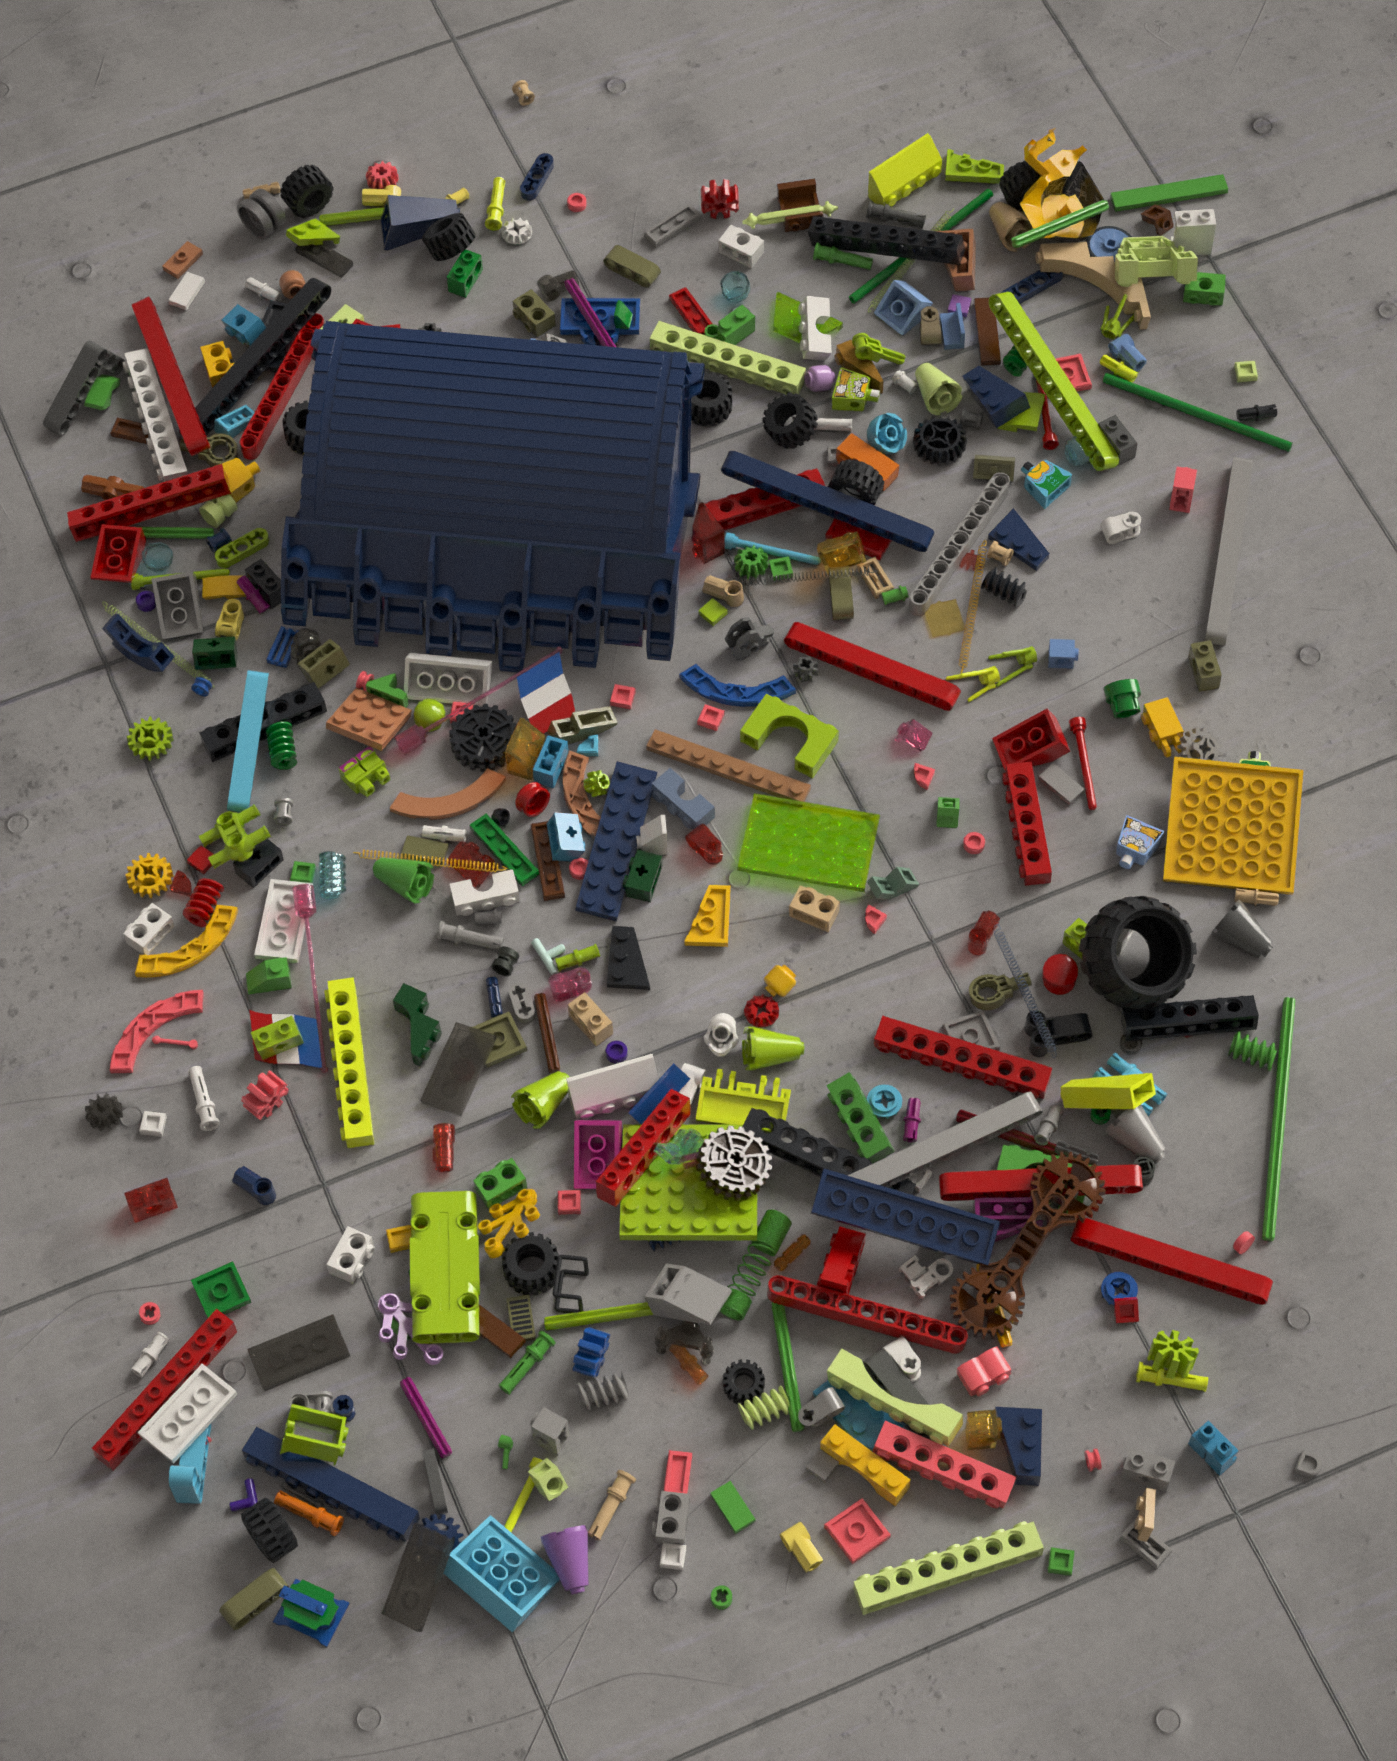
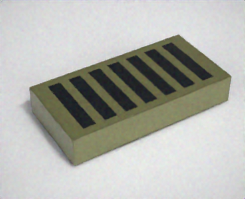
M529 1294L507 1298L511 1328L525 1338V1341L536 1340Z

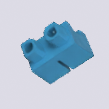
M1209 1420L1191 1435L1188 1443L1202 1459L1205 1458V1462L1219 1476L1237 1460L1235 1455L1239 1450Z

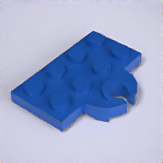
M562 298L560 334L580 335L581 341L585 345H596L595 340H597V337L573 298ZM586 298L614 344L618 341L619 335H639L640 298ZM618 300H621L632 312L630 329L615 328L614 312Z

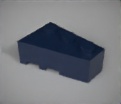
M981 366L975 367L962 376L968 391L996 429L1030 408L1025 393Z
M995 1406L994 1419L999 1429L1012 1475L1016 1477L1015 1485L1039 1486L1041 1478L1042 1409Z

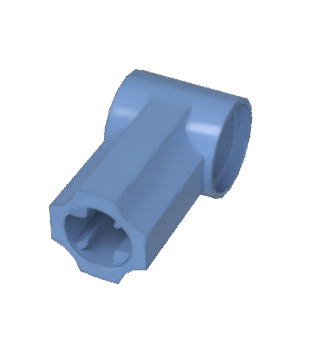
M1123 334L1108 344L1111 355L1116 359L1120 358L1130 369L1136 372L1140 371L1147 362V359L1135 348L1134 341L1128 334Z

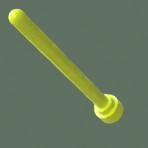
M533 1457L529 1464L530 1470L543 1460ZM530 1475L504 1525L510 1532H512L535 1486Z

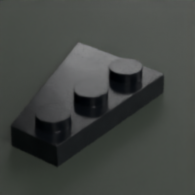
M612 926L607 988L650 990V983L634 927Z

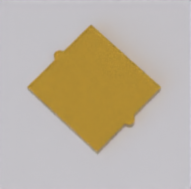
M956 599L944 602L938 601L935 604H931L925 612L932 637L946 634L950 636L951 633L964 631L965 629Z

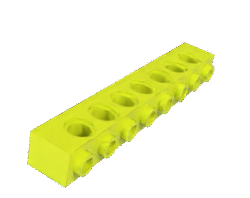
M354 977L327 981L328 989L324 990L326 1003L330 1002L331 1008L327 1009L328 1022H332L333 1028H329L330 1041L335 1043V1048H331L332 1060L337 1061V1067L333 1068L335 1081H339V1087L335 1089L337 1101L341 1100L342 1107H338L339 1121L343 1120L344 1127L340 1128L341 1140H346L348 1148L374 1145ZM340 1002H346L342 1006L337 1005ZM343 1021L348 1022L346 1025H340ZM344 1041H351L347 1045L342 1044ZM348 1060L353 1061L351 1064H344ZM349 1080H355L353 1084H346ZM351 1100H358L355 1104H349ZM353 1120H360L357 1124H351Z

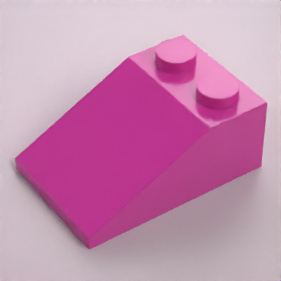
M622 1120L574 1121V1189H596V1180L622 1150Z

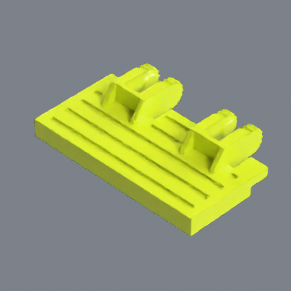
M717 1069L714 1087H711L713 1078L703 1076L696 1121L721 1125H743L751 1108L764 1110L769 1116L786 1121L791 1090L782 1088L781 1095L778 1097L780 1078L775 1077L772 1096L764 1095L767 1076L761 1075L758 1094H755L756 1084L737 1082L735 1091L736 1071H731L729 1075L728 1089H722L720 1086L723 1079V1069ZM768 1128L761 1129L762 1131L771 1132Z

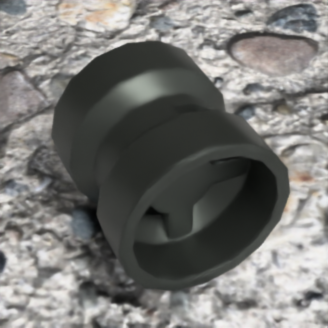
M502 946L497 953L498 958L493 961L491 968L502 976H510L514 970L513 965L517 963L520 956L514 949Z
M1139 1157L1134 1161L1133 1165L1141 1167L1143 1186H1147L1153 1180L1155 1164L1148 1157Z

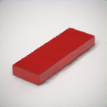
M684 287L670 294L669 300L693 332L705 335V328L713 323L689 290Z

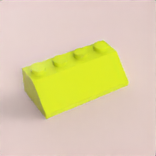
M928 133L869 171L868 198L875 204H889L892 207L897 201L907 197L912 191L922 187L927 181L941 173L942 158Z

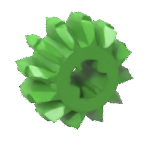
M745 545L744 550L738 549L737 555L734 557L736 572H739L740 577L747 575L748 580L751 576L757 579L759 575H764L765 570L769 566L767 553H763L762 547L756 549L755 545L752 548H748Z

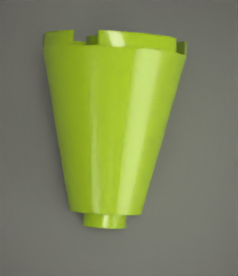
M752 1026L745 1027L743 1034H747V1039L742 1040L743 1065H748L745 1070L753 1071L799 1060L800 1056L804 1055V1042H801L799 1037Z
M557 1071L516 1090L511 1095V1098L514 1097L512 1106L519 1118L526 1124L528 1122L534 1124L532 1127L534 1129L543 1127L567 1095L566 1078L570 1076L564 1072Z

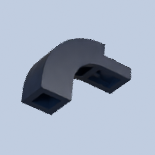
M114 614L102 628L113 640L111 644L119 652L147 670L163 672L175 658L162 642H151L137 634L119 614Z

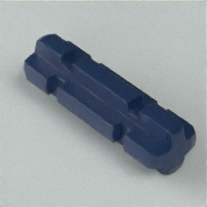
M495 976L488 977L486 979L491 1017L494 1018L502 1015L503 1012L498 979Z

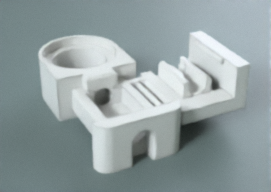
M914 1255L898 1271L900 1273L903 1272L911 1281L910 1288L920 1299H924L926 1296L925 1292L935 1284L941 1286L951 1277L953 1265L949 1260L944 1258L938 1259L925 1270L926 1267H921L918 1263L919 1259ZM943 1264L947 1266L949 1272L944 1276L939 1275L936 1272V1267Z

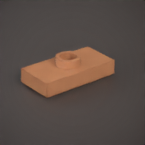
M187 241L162 266L163 270L179 279L203 255L202 249Z

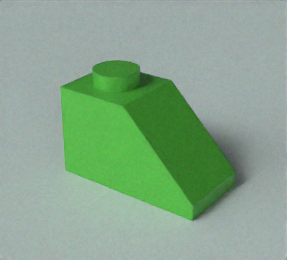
M287 957L264 960L247 972L248 995L292 988Z

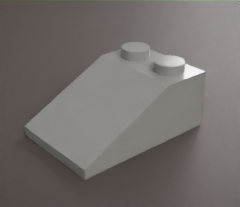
M191 571L152 578L162 640L204 633L195 573Z

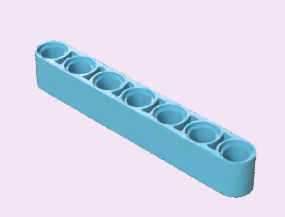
M247 671L227 811L242 812L250 806L269 673Z

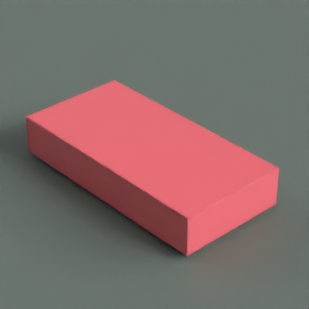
M669 1450L664 1491L688 1493L692 1453Z

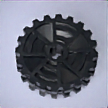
M483 704L482 707L473 705V709H464V714H458L456 716L457 721H452L451 723L452 730H449V736L451 737L452 753H455L454 756L457 761L461 760L462 766L469 765L470 770L474 771L476 768H480V772H485L487 768L495 770L496 766L503 767L505 766V761L510 762L512 760L511 754H516L517 752L516 746L519 745L517 724L513 723L514 718L512 715L507 716V710H498L497 705H493V707H488V704Z

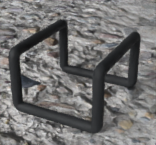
M559 1255L552 1292L553 1296L556 1297L555 1310L563 1313L584 1311L582 1297L579 1295L562 1294L561 1291L564 1274L589 1275L588 1260L586 1257ZM562 1259L583 1261L584 1271L567 1269L560 1271ZM560 1298L578 1300L579 1309L560 1308Z

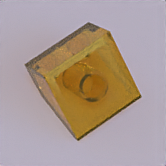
M857 531L818 543L817 552L827 574H829V567H851L867 562L862 541Z
M521 717L505 750L507 772L517 777L532 780L533 768L546 738L542 732Z

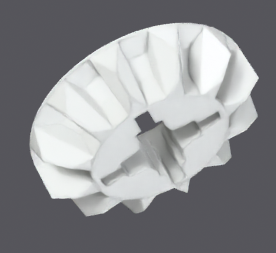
M521 217L518 220L512 218L510 222L505 221L501 234L503 239L510 244H522L531 238L532 226L529 225L528 220L523 221ZM515 227L518 228V230H519V235H518L517 232L514 230Z

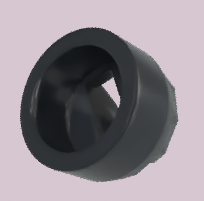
M497 808L493 811L491 819L497 825L505 826L510 820V813L507 809Z

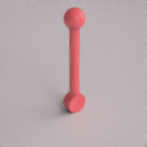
M154 1036L152 1038V1042L154 1044L168 1043L189 1046L191 1049H196L198 1047V1043L196 1040H190L188 1042L180 1040L163 1039L159 1036Z

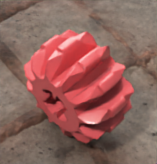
M383 160L381 164L374 162V166H369L368 172H366L367 185L372 189H385L388 185H397L396 183L399 180L396 167L392 166L390 162L385 164Z

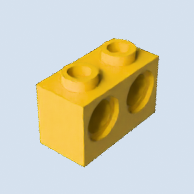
M223 341L200 347L212 388L234 364L230 363L232 359L230 348H225Z

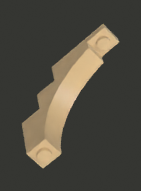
M1087 242L1040 245L1039 252H1036V263L1039 264L1041 272H1064L1063 274L1086 280L1106 292L1118 305L1124 294H1127V299L1122 308L1125 315L1134 314V320L1138 322L1139 330L1148 328L1151 315L1141 277L1138 278V284H1132L1130 287L1118 285L1115 280L1114 257H1090Z

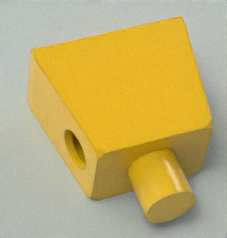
M239 458L222 463L229 479L231 490L229 495L236 503L255 488L253 476L261 472L255 461L247 466Z

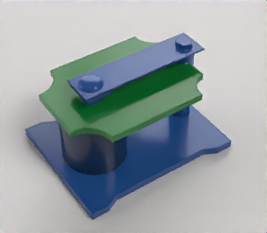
M295 1579L290 1588L284 1586L281 1590L279 1597L284 1600L273 1623L292 1628L318 1640L321 1645L328 1647L350 1603L345 1600L334 1599V1593L303 1579L301 1581Z

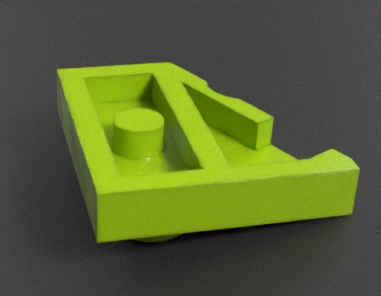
M316 218L289 228L286 231V237L298 246L310 244L323 245V241L332 240L334 244L340 243V236Z

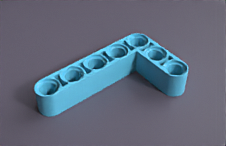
M211 1424L180 1456L179 1466H170L169 1487L177 1503L201 1504L209 1448L207 1437H210Z

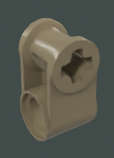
M932 306L925 307L921 311V345L941 344L938 310Z

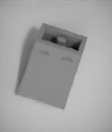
M666 1264L644 1297L654 1316L711 1325L732 1290L685 1266Z

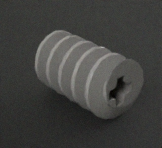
M622 1371L621 1378L616 1373H613L611 1381L607 1375H604L603 1383L598 1378H595L593 1386L589 1380L585 1382V1388L580 1383H577L582 1405H585L589 1411L592 1410V1403H595L600 1408L601 1400L608 1406L610 1405V1398H613L616 1403L619 1402V1395L625 1401L628 1399V1391Z

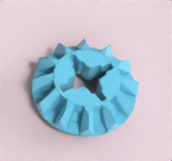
M878 1085L868 1093L867 1101L878 1118L886 1117L888 1119L892 1115H897L898 1111L902 1108V1096L891 1085ZM882 1095H884L886 1101H890L887 1108L880 1103Z

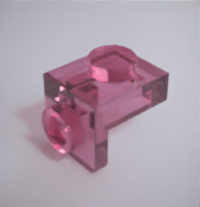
M912 719L906 723L903 722L898 727V735L895 740L898 743L905 740L921 752L925 750L933 733L915 719Z

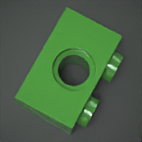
M1197 272V281L1184 284L1183 302L1222 306L1226 275Z

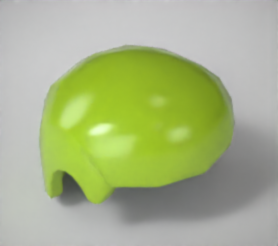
M429 698L420 701L414 709L413 719L416 727L428 732L440 729L446 713L443 704Z

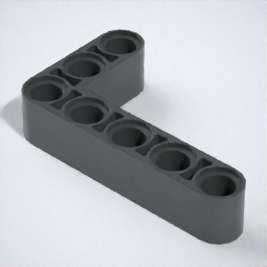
M87 341L43 421L44 427L60 436L66 434L100 370L104 368L118 375L123 370L122 362H125V360L95 342Z

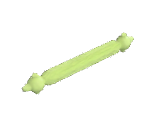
M826 201L824 206L814 205L762 213L757 217L753 213H749L747 219L743 220L742 223L750 226L751 229H755L757 224L767 225L785 222L786 216L822 211L823 214L831 217V214L838 209V206H833L829 201Z

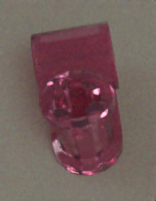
M582 967L552 975L548 979L553 998L557 1002L579 996L584 992L588 993L592 988L590 973Z

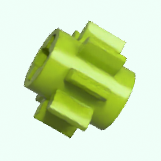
M601 770L587 773L588 778L583 780L586 792L590 793L592 797L607 794L605 789L610 787L608 776L603 774Z

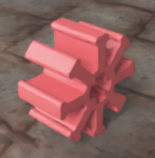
M268 1071L267 1075L264 1073L259 1074L257 1084L250 1083L247 1087V1090L250 1092L242 1096L243 1107L259 1120L264 1115L268 1118L272 1115L274 1105L278 1108L282 1105L283 1101L280 1098L288 1094L287 1084L272 1071Z

